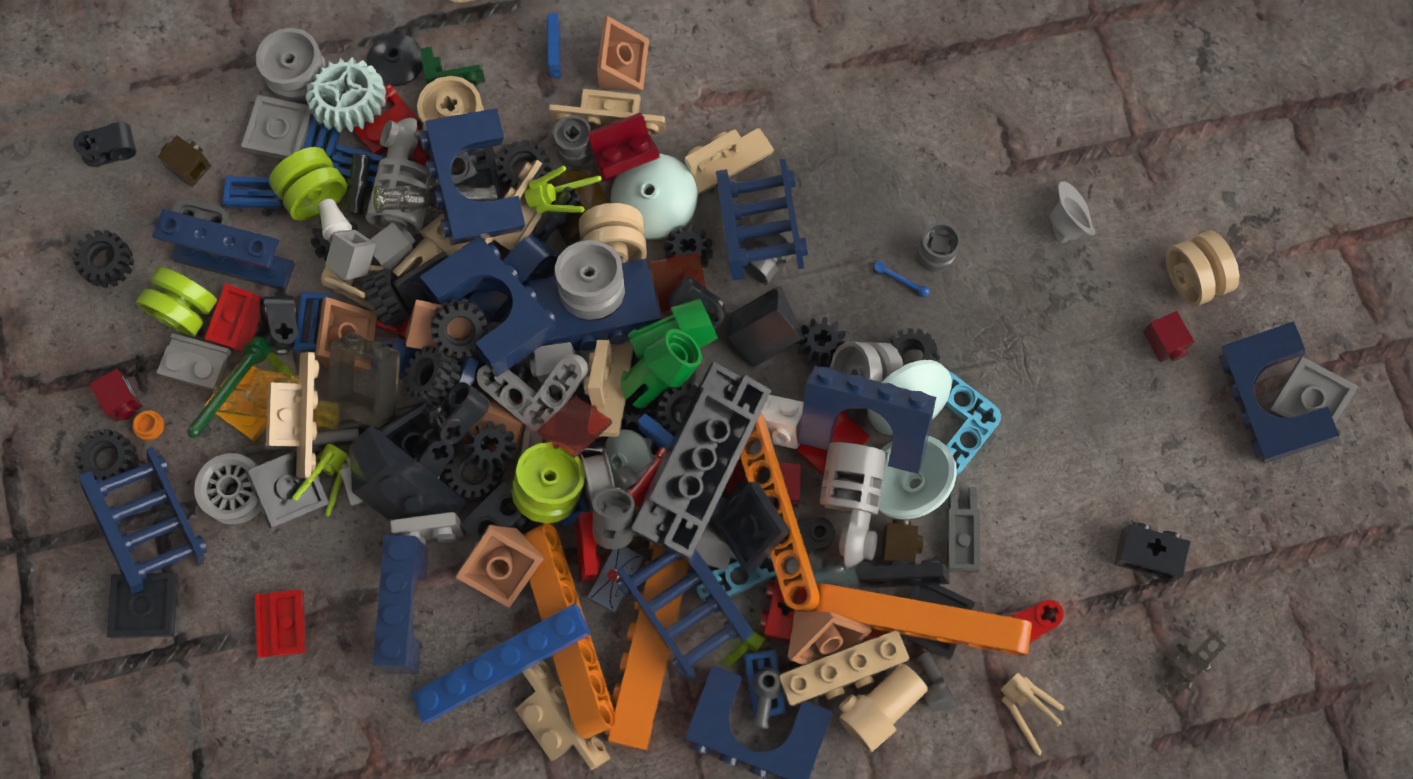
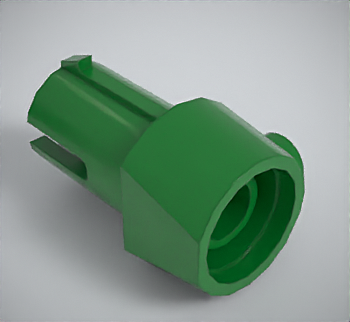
M700 298L671 307L673 315L637 331L634 328L628 334V337L637 357L641 360L644 357L645 348L671 329L686 332L696 341L700 349L718 339Z
M671 329L645 348L644 357L628 373L623 371L621 375V391L624 397L627 399L642 384H646L643 388L644 393L632 404L639 408H646L668 387H680L683 385L702 360L701 350L696 341L686 332Z

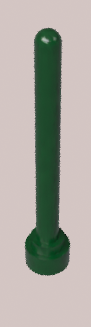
M252 337L243 348V359L187 429V435L190 438H197L251 367L254 364L265 361L271 353V347L266 340L260 337Z

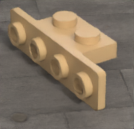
M583 89L581 107L550 104V120L557 124L565 116L576 115L585 119L591 129H598L639 113L641 98L638 94ZM643 114L650 136L665 133L664 116Z
M759 128L743 137H740L736 129L728 133L722 132L718 134L711 143L704 147L697 146L693 148L685 157V166L694 177L697 192L700 195L718 185L716 171L727 169L730 178L772 154L773 147Z
M538 160L533 161L532 164L527 162L518 175L522 180L516 189L510 187L503 197L504 199L519 196L525 227L521 232L483 239L487 244L495 240L512 251L522 239L530 235L543 213H537L536 209L530 208L525 198V189L529 185V181L533 179L542 165Z
M597 340L595 352L590 353L589 368L591 373L590 376L585 377L584 382L585 394L590 396L592 405L588 426L590 436L618 437L620 434L626 401L621 391L620 379L623 371L628 373L632 367L634 348L630 340L619 345H612L609 340Z
M314 352L300 353L299 384L268 383L266 446H297L296 476L300 478H311V471H314L316 466L315 453H312V440H315L317 435L316 422H313V409H316L318 403L317 391L314 390V378L318 376L319 364L318 360L315 359Z
M893 631L780 675V681L790 705L798 704L816 696L819 698L825 695L827 700L845 694L844 687L855 684L858 689L873 683V676L877 675L880 671L908 661L909 656L899 632Z
M541 661L523 671L535 692L515 710L551 762L558 759L574 745L590 769L593 770L606 763L610 756L606 752L603 742L596 738L595 735L583 739L576 732L563 689L550 673L548 665Z

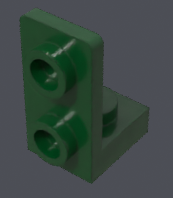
M432 47L420 48L427 84L437 78L446 76L464 78L472 83L474 87L486 82L482 65L443 71L440 56H434Z

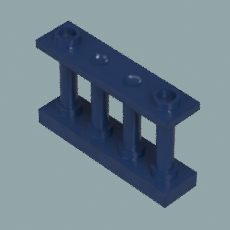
M785 159L780 160L782 175L737 183L735 180H729L727 169L716 171L728 259L733 280L745 279L743 266H749L748 262L796 254L798 269L804 268L803 256L808 255L805 237L799 238L791 188L796 187L793 170L787 171ZM784 186L786 197L739 205V202L733 203V198L738 197V194ZM788 208V220L748 227L736 224V220H741V216ZM792 231L794 241L792 243L752 250L740 248V243H744L745 239Z
M162 209L152 234L154 239L176 244L171 256L174 262L286 291L295 267L293 260L274 256L279 243L277 238Z
M153 447L146 449L148 463L102 481L101 478L95 480L92 471L79 475L82 491L131 595L143 590L142 580L147 578V574L191 555L197 566L204 564V553L207 552L202 537L200 535L195 537L165 474L169 469L163 455L157 456ZM154 474L161 488L159 491L117 508L114 506L108 507L104 499L105 496H108L107 492ZM167 501L174 517L130 535H127V533L120 534L116 525L121 523L120 519ZM180 528L187 544L142 563L140 561H133L129 552L134 550V546Z
M696 548L689 559L666 551L630 576H628L623 567L617 570L620 577L616 581L617 585L626 597L632 595L674 656L670 662L680 677L686 674L689 680L694 678L695 672L691 666L730 638L733 640L739 638L743 644L753 637V630ZM676 559L678 561L684 559L690 568L687 571L688 575L646 602L637 586ZM694 585L696 587L702 585L708 593V596L705 597L706 601L665 629L654 613ZM720 611L727 621L723 624L724 628L685 655H682L672 639L711 612L716 614Z

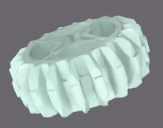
M340 57L337 64L329 61L328 67L326 69L319 67V75L312 74V82L307 84L308 93H306V101L309 105V111L313 114V117L315 116L316 121L319 124L324 123L328 130L335 127L340 133L343 128L347 127L352 133L355 126L363 129L364 122L373 123V115H381L380 107L385 106L384 97L386 96V90L382 77L379 76V73H376L373 66H367L364 60L356 63V60L352 57L349 62H344ZM325 102H331V105H335L336 107L330 106Z

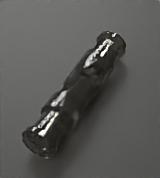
M401 185L399 189H383L382 186L374 187L373 205L376 213H382L383 210H400L402 213H416L428 207L433 212L443 211L442 208H437L433 191L437 190L436 185L428 189L415 185ZM455 185L462 195L473 201L488 202L497 200V191L494 185H487L486 188Z

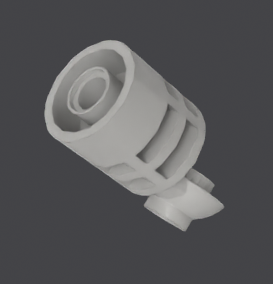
M415 118L403 119L397 123L390 120L386 123L381 134L380 144L388 148V153L385 159L379 161L365 217L368 223L381 230L393 222L399 230L405 227L411 235L419 234L422 230L427 200L430 196V187L433 183V179L429 177L427 167L407 160L408 156H411L418 143L414 135L418 131Z
M833 442L829 443L819 502L821 505H825L827 509L852 513L849 527L845 526L842 530L839 548L840 555L844 556L845 566L848 568L857 565L863 559L872 560L875 555L877 533L876 531H869L870 517L878 515L888 453L869 446Z

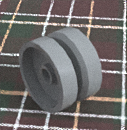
M296 28L279 29L269 34L260 43L256 53V65L272 94L280 100L295 103L307 102V84L312 82V74L319 75V67L325 69L328 67L313 36L304 30Z
M594 240L579 241L567 247L558 256L555 265L556 281L560 301L568 312L578 318L592 320L603 318L613 313L621 305L625 295L621 258L614 248L604 242Z
M847 341L840 345L834 353L830 368L837 372L859 375L865 379L882 382L891 373L901 368L903 361L897 349L890 343ZM853 407V408H850V409H865V408Z

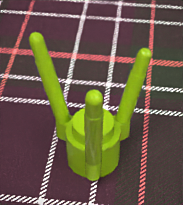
M561 166L537 180L529 181V186L525 189V198L529 207L536 209L537 213L547 211L582 213L585 210L582 206L551 205L556 200V193L563 192L565 187L575 189L599 182L601 177L595 176L556 187L552 184H547L546 182L566 171V167Z
M327 444L316 458L315 470L311 472V478H306L293 495L292 500L297 501L321 471L331 476L337 472L328 501L329 504L325 511V516L329 517L343 480L341 468L348 455L336 446Z

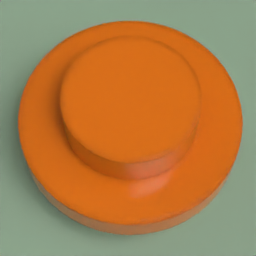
M143 411L134 418L133 431L142 440H154L162 434L165 425L164 420L155 411Z

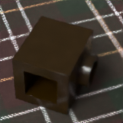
M178 135L172 141L167 142L163 146L161 153L157 156L169 171L192 188L211 168V164L201 153L203 149L193 140L188 139L186 142Z
M894 519L892 523L886 524L884 528L881 565L889 566L893 561H905L909 564L916 563V555L921 554L923 548V536L918 535L919 526L911 525V521L904 519Z

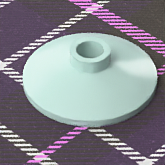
M620 430L618 437H609L605 442L612 474L624 466L638 473L653 461L648 443L635 431Z

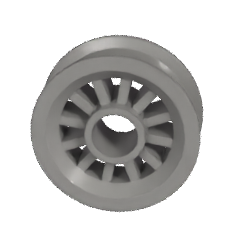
M605 449L602 450L600 455L586 458L580 454V460L583 462L585 470L584 485L591 512H593L594 497L605 489L615 488Z
M235 453L222 454L209 460L199 471L194 486L195 498L200 508L218 522L229 525L242 524L256 517L261 512V508L254 492H248L252 487L244 471L258 465L248 457ZM232 483H238L237 491L232 495H226L228 486Z

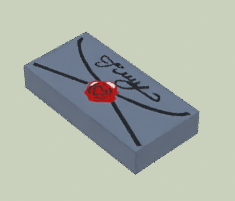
M627 547L613 549L588 599L616 613L625 597L616 583L620 579L617 570L623 567L628 576L639 570L645 557Z

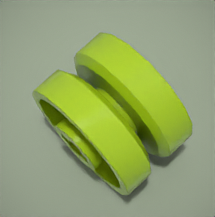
M319 147L305 148L286 157L274 168L269 178V184L278 198L283 200V205L291 217L298 221L310 220L320 216L319 203L332 199L337 204L345 195L348 186L338 169L333 168L334 165L324 149Z
M158 266L150 278V282L156 290L143 289L135 304L160 323L183 334L195 337L203 324L201 318L196 313L209 314L217 299L206 289L171 269Z
M553 442L539 443L527 449L518 460L511 489L513 502L521 514L532 521L541 523L559 522L568 517L577 506L585 479L583 462L574 451L562 444Z

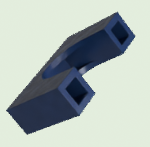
M497 108L426 120L423 131H420L419 135L423 150L428 149L430 160L426 161L430 179L435 178L437 190H434L433 193L436 207L442 208L444 219L440 221L444 238L449 237L450 244L455 245L471 242L478 236L486 239L521 232L525 227V221L519 196L488 202L473 201L457 190L451 177V164L459 155L471 150L501 145L504 134Z
M478 236L421 275L420 279L424 291L435 304L442 305L445 301L450 303L453 298H457L458 301L468 293L478 289H494L505 294L511 300L513 307L509 317L497 328L475 342L478 356L492 373L498 377L556 335V318L549 308H542L537 303L538 298L530 286L526 285L524 287L519 282V276L512 265H505L500 260L501 255L497 248L491 242L487 244L481 236Z
M640 259L622 263L625 286L623 301L613 314L600 320H584L568 312L560 301L556 276L528 281L529 286L538 298L537 303L542 308H549L556 318V335L542 346L571 342L574 351H589L596 348L597 340H609L610 344L619 345L630 340L628 334L634 328L637 331L660 321L661 315L647 260Z
M1294 321L1222 346L1223 355L1218 356L1224 373L1230 372L1234 383L1229 384L1234 400L1241 399L1245 411L1239 413L1245 429L1252 428L1255 439L1250 440L1256 458L1262 456L1264 462L1268 463L1339 439V433L1328 407L1293 418H1279L1265 412L1255 399V383L1266 369L1305 355V347Z
M814 366L806 384L798 443L828 450L829 443H831L835 434L838 414L841 411L853 407L870 409L881 415L888 422L892 430L893 441L888 466L918 474L925 456L937 397L922 391L900 388L891 383H881L865 379L859 375H849L834 371L831 368Z
M384 535L373 665L386 673L419 674L421 642L415 638L413 631V599L417 580H426L429 550L417 536Z
M712 665L685 736V741L690 742L689 749L707 755L708 750L720 754V761L737 767L738 762L751 766L750 773L767 779L768 774L781 779H809L833 712L803 701L800 704L791 732L781 746L767 752L749 750L735 739L729 724L730 710L742 681V676Z

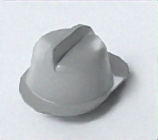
M1065 181L1058 184L1059 202L1049 216L1058 241L1061 243L1069 240L1075 241L1086 234L1094 236L1096 232L1092 226L1090 213L1083 197L1071 184Z

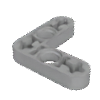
M572 354L558 362L538 392H535L509 369L500 376H495L494 379L496 381L491 382L489 380L491 377L489 372L491 370L487 365L482 366L478 370L477 381L484 391L525 425L533 430L540 431L554 422L586 377L588 366L583 357ZM574 364L576 366L575 374L569 377L567 381L562 379L569 372V365ZM507 381L508 385H506L501 391L500 388L503 387V383ZM551 385H556L561 389V400H555L550 396L549 388ZM511 388L521 392L522 402L520 404L511 400ZM544 405L548 406L549 408L542 414V420L538 421L536 419L537 411L543 408Z

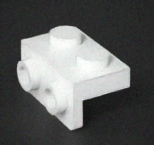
M769 395L761 412L765 418L772 444L793 449L798 448L804 402Z

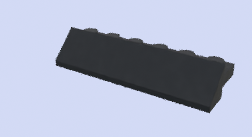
M715 361L710 363L628 530L652 542L653 546L688 559L691 558L771 390L746 375L739 376Z

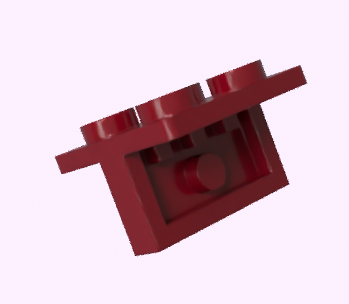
M637 113L605 125L587 134L603 182L616 178L619 173L660 158L658 148L648 133L642 113Z

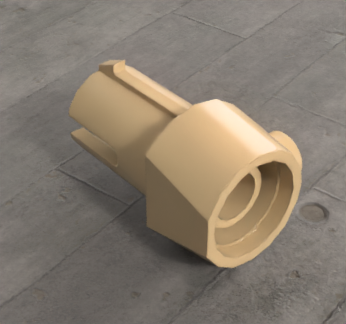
M442 213L420 231L424 239L401 261L392 273L399 279L441 252L445 251L448 256H451L470 242L451 245L449 237L444 238L440 222L444 219Z
M900 664L868 696L860 694L856 697L853 694L848 696L839 705L843 712L838 718L839 722L861 747L868 752H873L896 731L893 724L928 691L927 686L910 667Z

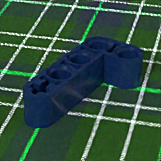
M529 235L522 239L502 262L505 265H512L519 276V282L525 287L526 285L529 286L528 281L536 280L538 277H550L555 272L558 255L541 239ZM478 289L468 299L469 303L473 301L479 309H482L487 325L492 322H499L513 306L511 300L505 294L494 289Z

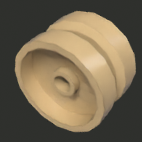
M455 76L437 78L427 84L420 93L417 103L418 114L423 127L426 120L484 110L480 94L474 85L464 78Z
M606 203L592 207L580 217L579 235L581 241L594 240L606 243L615 249L621 258V263L646 259L644 220L642 214L636 208L621 203Z
M1212 230L1192 237L1191 241L1186 240L1169 247L1166 252V265L1173 286L1181 298L1193 307L1211 301L1214 296H1222L1232 292L1239 285V270L1234 254L1227 242Z

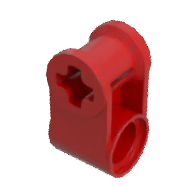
M1045 600L1010 617L1032 623L1030 644L1039 639L1041 635L1061 624L1064 618V611L1058 602ZM1044 609L1047 612L1051 610L1054 612L1055 616L1051 618L1052 623L1048 619L1044 621L1041 619Z

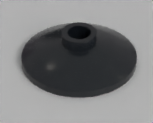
M404 34L383 36L373 43L369 49L367 66H373L376 73H379V76L382 77L383 85H405L413 81L423 68L421 47L413 38ZM393 53H398L394 58L389 57Z

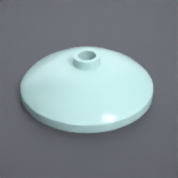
M659 154V159L619 173L612 186L611 203L630 205L640 211L644 220V238L647 240L667 238L670 232L676 234L679 226L684 228L690 221L697 206V186L691 172L682 162L665 154ZM649 187L655 188L653 194H645L646 190Z
M920 360L909 363L891 373L881 382L936 396L932 420L945 406L952 385L951 376L941 363L933 360ZM868 409V418L873 427L880 433L893 435L888 422L878 413Z
M928 437L925 456L918 474L889 467L888 462L892 441L885 445L881 450L888 454L879 511L897 519H913L924 516L938 508L950 495L956 481V463L945 444L936 438ZM917 484H921L919 487L913 489Z

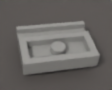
M172 333L171 342L166 347L157 374L160 377L216 392L227 366L226 361L232 352L225 347Z

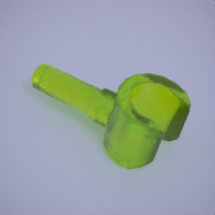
M271 352L267 358L277 368L272 376L280 383H289L295 376V373Z
M754 632L753 637L741 644L724 662L730 667L745 653L747 648L757 653L765 638Z

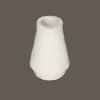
M327 199L319 203L318 209L323 237L331 244L334 233L351 231L352 226L339 210L334 200Z

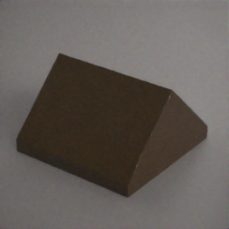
M592 170L564 171L552 185L556 187L595 177ZM599 182L572 189L570 195L574 191L578 192L581 199L575 206L584 207V212L594 206L610 203ZM562 192L556 193V200L562 194ZM569 212L566 222L557 227L566 245L580 239L579 219L584 212Z

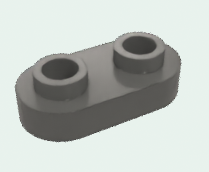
M191 199L178 201L171 210L185 215L193 214V217L211 222L221 221V224L227 226L232 224L230 216L222 207Z

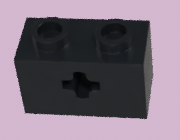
M1133 522L1132 525L1129 524L1121 530L1114 565L1175 582L1184 576L1191 541L1182 539L1181 534L1173 531H1163V533L1151 530V526L1147 524ZM1153 545V551L1158 552V554L1153 556L1152 550L1147 547Z

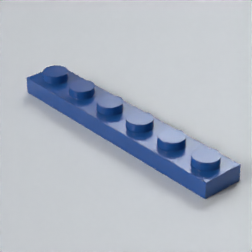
M573 604L411 693L422 723H430L589 636L591 633L579 606Z

